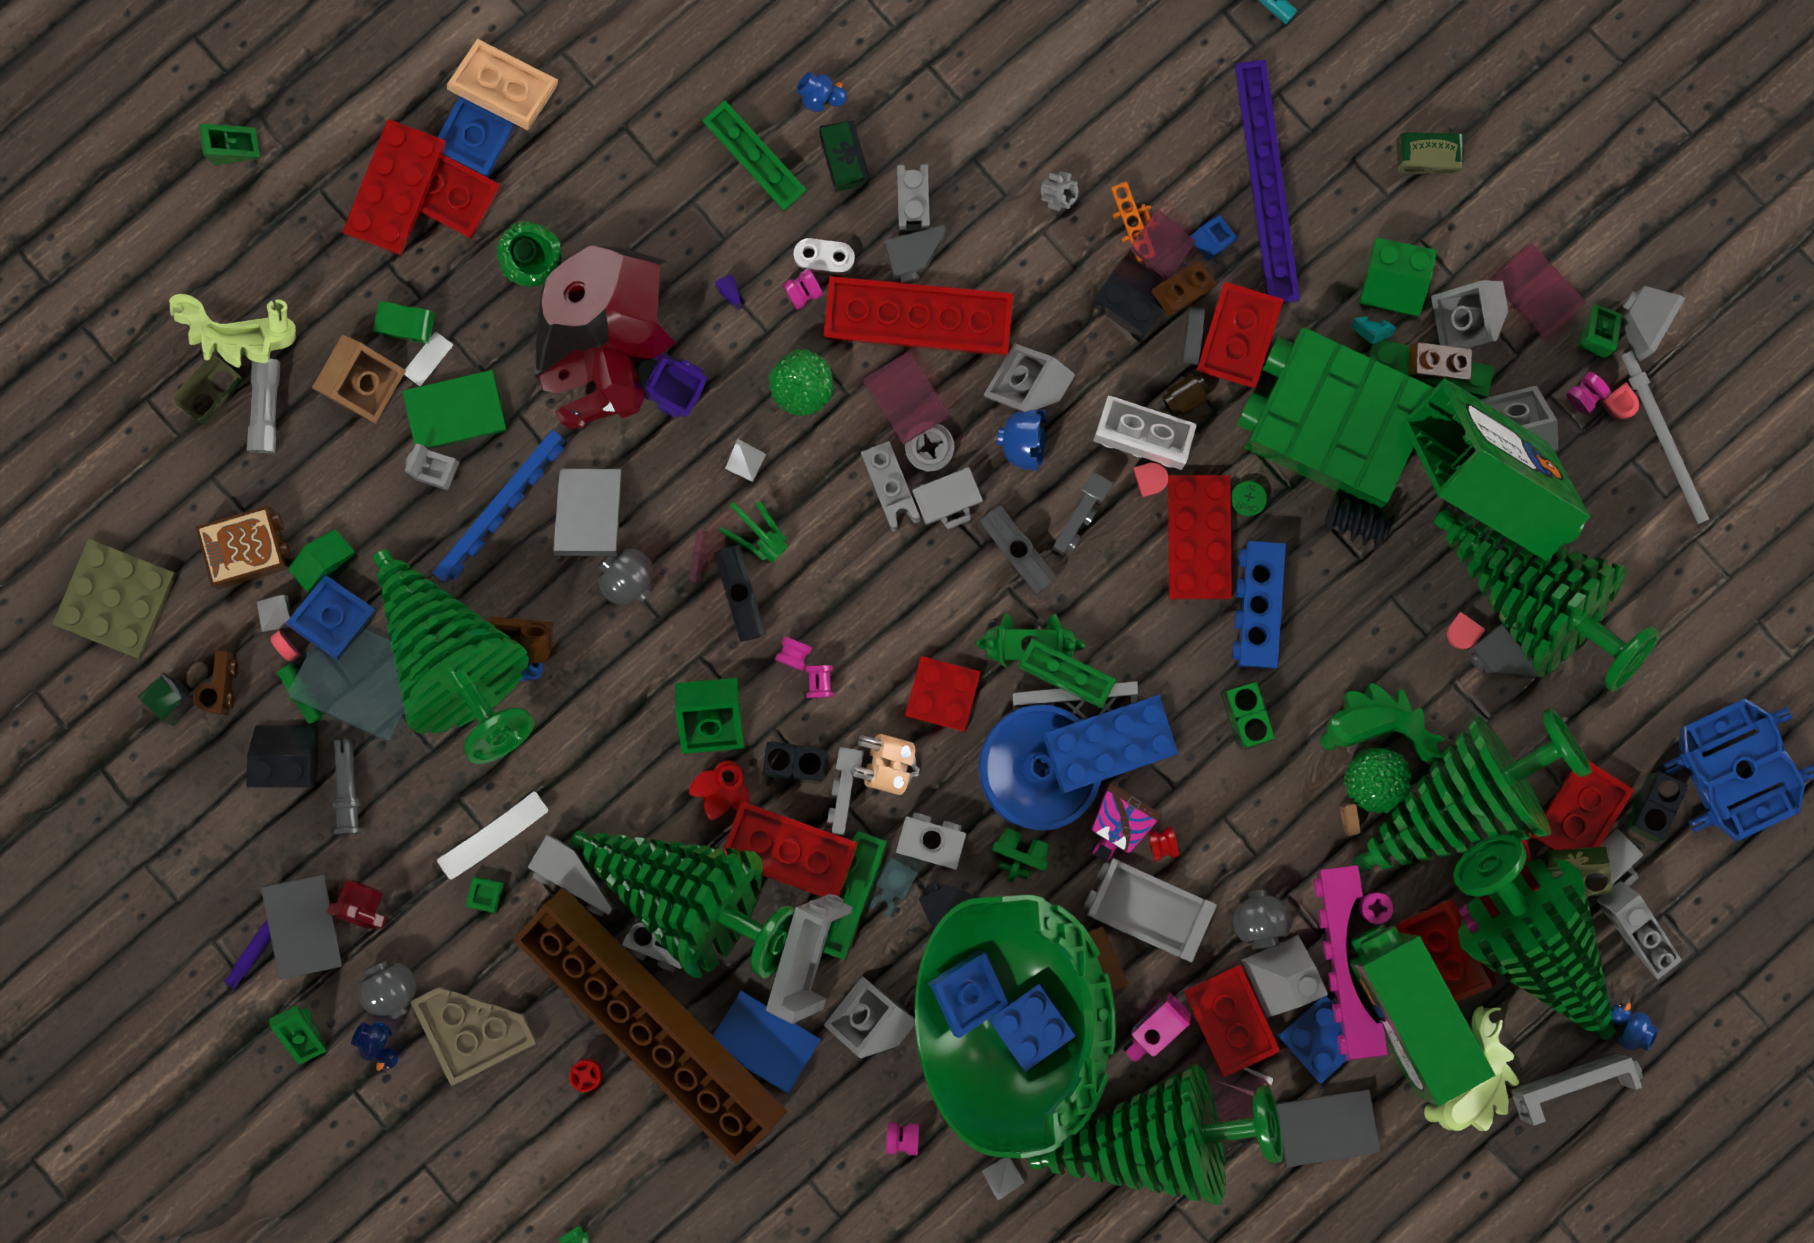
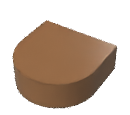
M1352 802L1340 804L1341 819L1346 835L1360 834L1356 804Z

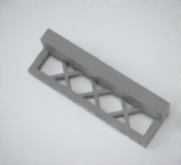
M1137 681L1115 683L1108 698L1112 699L1107 705L1104 704L1103 710L1099 714L1105 713L1106 710H1112L1110 705L1117 697L1130 696L1131 703L1137 702ZM1062 689L1012 693L1013 711L1019 709V706L1041 704L1053 706L1055 703L1063 702L1073 710V715L1076 713L1082 718L1080 720L1087 719L1079 711L1085 700ZM1073 701H1081L1076 708L1069 703Z

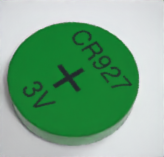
M1254 481L1239 483L1231 493L1233 509L1245 517L1259 514L1267 502L1264 488Z

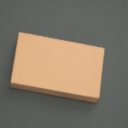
M477 39L447 83V90L529 130L558 86V79Z

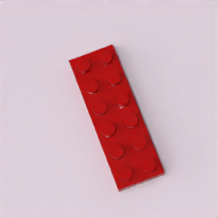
M829 276L823 337L829 340L1008 356L1013 293Z

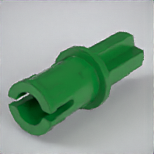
M294 663L283 667L276 673L291 695L289 700L296 703L307 723H314L324 716L322 709L310 692L312 687L305 684Z

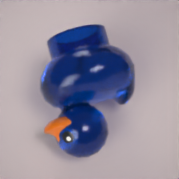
M362 1022L357 1027L351 1040V1044L358 1048L361 1058L366 1061L376 1059V1069L378 1071L381 1069H392L398 1063L399 1057L397 1052L393 1048H384L388 1037L393 1035L391 1029L381 1022L371 1025Z

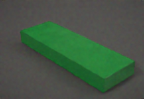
M1033 638L1018 664L1019 669L1101 709L1116 682L1115 678Z

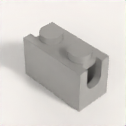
M897 165L899 234H911L930 229L928 165H920L918 170H906L905 165ZM906 221H922V223L911 225L907 224Z

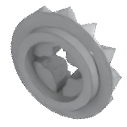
M934 422L917 425L906 438L905 451L907 458L914 467L926 472L940 470L950 462L954 453V440L951 433L944 426ZM924 435H926L931 443L942 442L935 448L936 459H933L932 455L930 456L928 452L917 453L925 446Z

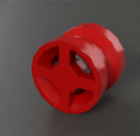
M1173 826L1166 827L1162 832L1148 831V841L1154 862L1160 861L1162 857L1168 855L1172 858L1179 856Z
M592 1059L579 1061L571 1068L569 1074L572 1087L580 1092H590L598 1087L603 1079V1069L598 1062Z

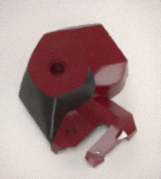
M590 245L568 258L547 277L541 291L538 313L535 377L541 382L543 392L550 391L555 394L588 384L592 380L597 385L595 392L556 410L559 421L568 429L584 428L588 422L615 414L625 418L639 412L645 396L634 361L655 358L675 343L657 323L660 265L667 262V260L622 248Z

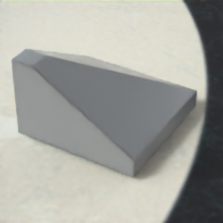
M737 439L725 469L753 482L766 454Z
M279 595L257 601L262 632L289 628L287 621L291 617L288 596Z
M1002 1158L982 1170L997 1200L1002 1199L1025 1183L1011 1158Z

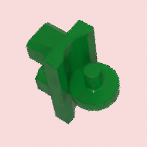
M1006 828L999 841L994 842L991 851L1014 859L1013 864L1001 859L998 867L1009 872L1006 881L1013 883L1015 876L1028 879L1030 874L1029 870L1019 867L1020 863L1045 871L1048 864L1045 859L1049 844L1033 838L1029 850L1025 854L1016 850L1021 833Z

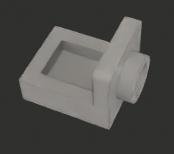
M416 443L413 451L407 456L405 472L417 481L448 491L460 462L455 458L430 451L423 445Z

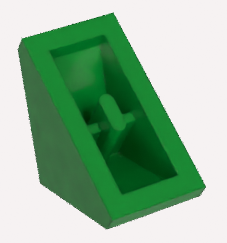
M203 123L199 125L203 155L214 166L253 160L260 157L255 127Z
M1593 303L1576 348L1603 359L1611 355L1618 347L1622 314Z
M334 529L305 545L288 570L307 593H310L325 575H331L356 552L339 532Z

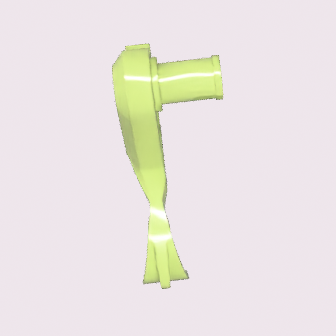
M177 294L169 299L171 316L174 315V321L190 325L188 333L189 344L196 345L202 343L203 357L207 361L210 360L214 351H218L226 362L237 368L241 366L242 355L255 362L267 363L269 362L271 351L289 347L296 340L295 324L287 318L288 307L282 300H275V310L272 301L267 304L268 318L219 324L213 322L206 315L202 303L196 298L187 294Z
M1479 1006L1472 1016V1032L1496 1076L1439 1107L1432 1103L1427 1104L1424 1114L1429 1122H1439L1447 1130L1460 1131L1472 1124L1479 1131H1487L1493 1122L1494 1111L1499 1115L1508 1114L1509 1099L1505 1083L1509 1086H1517L1519 1081L1511 1068L1506 1064V1062L1514 1059L1513 1053L1499 1042L1498 1037L1503 1021L1494 1020L1492 1023L1489 1020V1014L1494 1011H1500L1501 1008H1483V1006Z

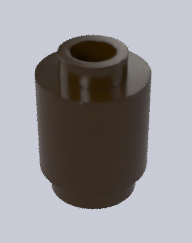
M1191 374L1167 389V394L1162 396V400L1174 417L1180 414L1184 416L1208 400L1206 394L1210 390L1201 376L1195 378Z

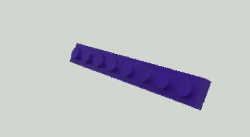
M1266 60L1235 63L1236 84L1266 294L1284 299L1283 304L1299 302L1300 296Z

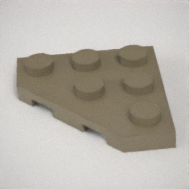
M438 987L410 1001L451 1086L538 1043L523 1014L443 987Z

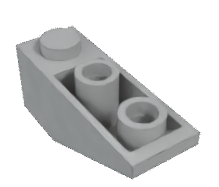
M546 835L527 867L534 871L532 877L545 885H549L551 881L560 886V890L565 888L575 899L579 897L588 902L586 908L601 917L604 912L608 915L613 914L615 907L579 852L557 838Z
M1619 881L1611 888V894L1602 895L1597 899L1610 922L1657 980L1682 961L1640 894Z

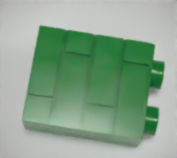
M1303 327L1294 338L1293 343L1278 336L1262 370L1276 376L1267 398L1252 392L1236 426L1250 432L1243 448L1353 500L1361 502L1368 507L1372 506L1378 511L1388 503L1414 447L1402 423L1435 388Z

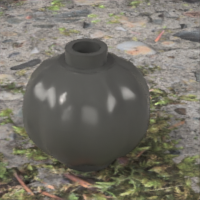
M626 548L620 554L617 552V556H607L598 566V569L603 572L598 578L599 589L602 595L612 603L625 605L635 600H639L642 603L654 590L650 586L654 574L652 562L640 550Z
M1266 890L1249 892V899L1239 904L1233 914V928L1236 935L1244 943H1254L1255 950L1279 946V938L1286 937L1292 927L1293 920L1290 908L1280 898L1267 895Z
M383 960L363 971L366 978L359 982L357 993L362 1007L367 1012L375 1016L390 1015L392 1020L409 1012L407 1005L415 997L417 983L411 970L400 963H394L389 966L387 960Z

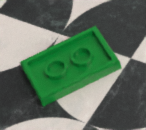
M493 370L402 391L414 445L418 443L427 449H432L507 431Z

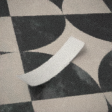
M532 792L491 824L438 858L437 862L447 877L453 879L521 833L546 814L548 808L538 794Z

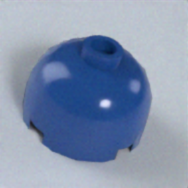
M1034 409L1026 412L1018 410L1007 419L1005 427H999L997 444L998 446H1003L1004 456L1009 463L1017 468L1031 471L1040 470L1039 465L1043 463L1047 433H1044V429L1041 428V423H1047L1045 409Z

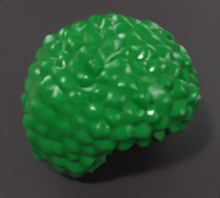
M528 221L513 223L510 228L504 230L496 246L497 260L503 276L522 287L544 285L549 274L561 265L562 248L559 238L547 228L537 223L534 224Z
M796 349L790 354L783 356L769 374V390L771 391L772 398H774V402L777 403L779 408H783V411H788L789 414H794L795 416L814 414L824 408L833 397L834 384L832 382L833 377L830 366L817 353L809 352L807 349Z
M1386 748L1361 749L1345 769L1344 784L1349 798L1358 807L1363 808L1367 812L1389 813L1399 803H1402L1410 792L1412 773L1409 771L1408 762L1401 754Z

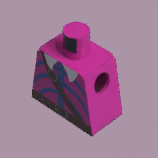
M1110 783L1106 788L1090 831L1101 837L1092 854L1108 863L1117 847L1126 853H1130L1160 819L1162 814Z
M1168 992L1133 1027L1131 1035L1134 1039L1123 1050L1135 1062L1147 1052L1155 1057L1190 1024L1191 1013ZM1156 1030L1159 1034L1151 1036L1147 1031Z

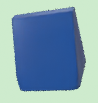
M1218 215L1201 226L1190 239L1205 259L1210 261L1238 238L1222 217Z

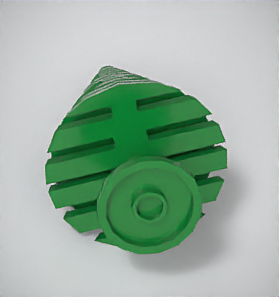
M1445 509L1437 513L1434 518V524L1441 530L1448 532L1445 540L1451 548L1460 544L1456 556L1461 564H1466L1473 558L1467 566V573L1472 580L1476 576L1479 578L1477 585L1483 596H1488V591L1491 590L1488 599L1489 605L1494 612H1500L1499 619L1504 627L1507 629L1511 627L1510 635L1516 644L1517 640L1522 644V653L1526 659L1531 661V655L1534 657L1532 665L1539 677H1545L1546 670L1549 673L1556 670L1560 666L1561 658L1566 661L1575 652L1576 645L1579 647L1588 638L1615 658L1606 673L1604 684L1608 690L1616 692L1632 678L1654 649L1660 637V631L1654 627L1643 628L1626 643L1599 623L1606 613L1608 600L1613 602L1626 576V566L1612 563V567H1610L1604 559L1598 557L1596 559H1588V555L1577 551L1569 554V550L1562 546L1546 561L1499 532H1492L1493 529L1482 522L1470 531L1475 521L1474 518L1462 516L1457 520L1453 514Z
M382 549L376 552L373 561L379 568L377 579L379 587L382 586L381 596L387 622H389L387 623V628L392 640L390 644L394 654V664L408 726L412 730L415 729L417 733L425 734L430 730L431 734L446 732L455 724H457L458 728L477 719L479 724L466 738L463 750L469 761L475 764L492 762L516 749L527 739L533 730V718L526 709L509 708L497 713L492 708L497 706L513 691L524 675L521 672L528 667L529 657L525 655L528 653L526 649L516 641L511 640L508 635L496 629L494 625L482 619L480 615L468 609L466 605L457 599H453L452 595L443 589H439L438 585L429 579H425L424 575L415 569L411 570L410 565L402 560H394L389 550Z
M1549 708L1542 713V722L1551 741L1518 761L1513 759L1503 742L1491 730L1487 722L1478 715H1475L1468 723L1470 734L1462 730L1456 737L1457 749L1449 745L1443 752L1445 765H1442L1441 761L1437 760L1430 768L1433 781H1430L1428 776L1424 775L1417 783L1418 791L1422 795L1421 798L1412 790L1405 797V805L1410 812V817L1405 809L1399 805L1393 811V821L1400 832L1398 833L1393 825L1386 820L1379 828L1384 842L1381 843L1373 835L1367 842L1369 851L1354 857L1353 865H1358L1359 873L1364 874L1376 864L1383 870L1393 868L1390 856H1393L1402 866L1412 864V857L1407 847L1412 850L1417 859L1427 861L1432 860L1429 847L1435 851L1437 856L1446 857L1452 854L1450 845L1459 853L1467 852L1471 849L1469 840L1475 845L1489 837L1501 834L1509 835L1510 833L1520 841L1531 839L1529 829L1538 837L1551 835V828L1549 827L1547 817L1526 778L1562 757L1577 776L1585 777L1592 773L1588 760L1564 721L1553 708Z
M581 830L576 831L572 835L571 846L579 851H584L583 859L588 865L595 867V872L603 881L606 879L608 887L615 894L618 892L619 899L628 908H631V912L643 922L645 928L651 934L654 933L656 940L693 978L703 977L697 961L709 973L720 965L712 947V942L717 953L726 958L734 947L731 937L738 941L741 935L755 941L750 959L751 969L755 974L764 979L770 977L778 970L795 907L787 905L778 908L764 924L751 918L757 901L750 882L760 890L763 875H761L763 872L762 859L755 851L739 850L738 852L733 848H725L728 854L726 856L725 851L720 850L719 847L710 848L708 846H697V844L683 845L681 842H664L657 839H650L651 843L649 845L645 838L635 837V839H630L624 835L610 837L608 833H595L590 837L589 834Z
M1501 834L1489 837L1475 844L1464 853L1456 864L1453 873L1455 885L1466 895L1475 896L1466 908L1479 927V930L1472 934L1462 919L1461 927L1458 928L1461 948L1475 960L1483 963L1500 976L1505 975L1511 983L1516 986L1518 985L1530 995L1537 997L1560 1014L1563 1012V1015L1578 1023L1582 1028L1591 1032L1595 1031L1600 1039L1608 1040L1612 1038L1616 1029L1611 1022L1612 1010L1607 988L1604 986L1606 981L1598 945L1594 936L1596 935L1595 928L1590 920L1592 915L1581 870L1567 860L1553 858L1564 874L1555 880L1542 859L1525 863L1527 857L1525 847L1513 835ZM1524 864H1526L1540 885V888L1534 892L1520 874ZM1489 895L1500 914L1493 918L1480 900V896Z
M1195 1064L1185 1069L1182 1076L1181 1073L1169 1077L1165 1084L1158 1083L1152 1086L1148 1094L1141 1092L1134 1096L1131 1104L1125 1101L1117 1105L1114 1113L1107 1110L1100 1114L1096 1125L1093 1124L1092 1119L1087 1121L1081 1128L1080 1134L1077 1132L1075 1135H1069L1063 1140V1145L1052 1152L1028 1157V1162L1031 1169L1034 1170L1049 1166L1053 1174L1064 1175V1169L1067 1167L1070 1176L1080 1179L1085 1176V1171L1087 1176L1091 1178V1181L1102 1183L1104 1178H1106L1109 1184L1122 1186L1125 1182L1131 1189L1140 1190L1144 1186L1150 1192L1159 1194L1164 1189L1168 1195L1181 1197V1194L1186 1195L1187 1199L1200 1201L1202 1197L1209 1204L1220 1205L1222 1203L1221 1199H1224V1187H1226V1174L1223 1167L1226 1165L1222 1142L1257 1137L1263 1157L1268 1163L1275 1164L1282 1162V1130L1275 1098L1269 1086H1262L1254 1091V1117L1219 1122L1214 1096L1206 1074L1201 1066Z

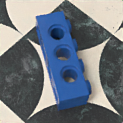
M1248 541L1245 544V549L1240 548L1238 566L1243 567V579L1237 580L1236 597L1241 598V610H1236L1234 617V629H1239L1238 641H1233L1232 659L1237 660V667L1267 670L1278 668L1286 544ZM1255 567H1263L1267 571L1268 579L1266 582L1260 583L1253 578L1252 571ZM1258 597L1264 600L1266 604L1264 613L1258 614L1251 609L1250 602L1252 598ZM1257 628L1262 631L1264 640L1260 645L1250 642L1248 638L1250 629Z

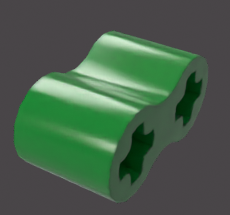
M380 301L378 302L372 333L389 338L429 344L436 313L422 308Z

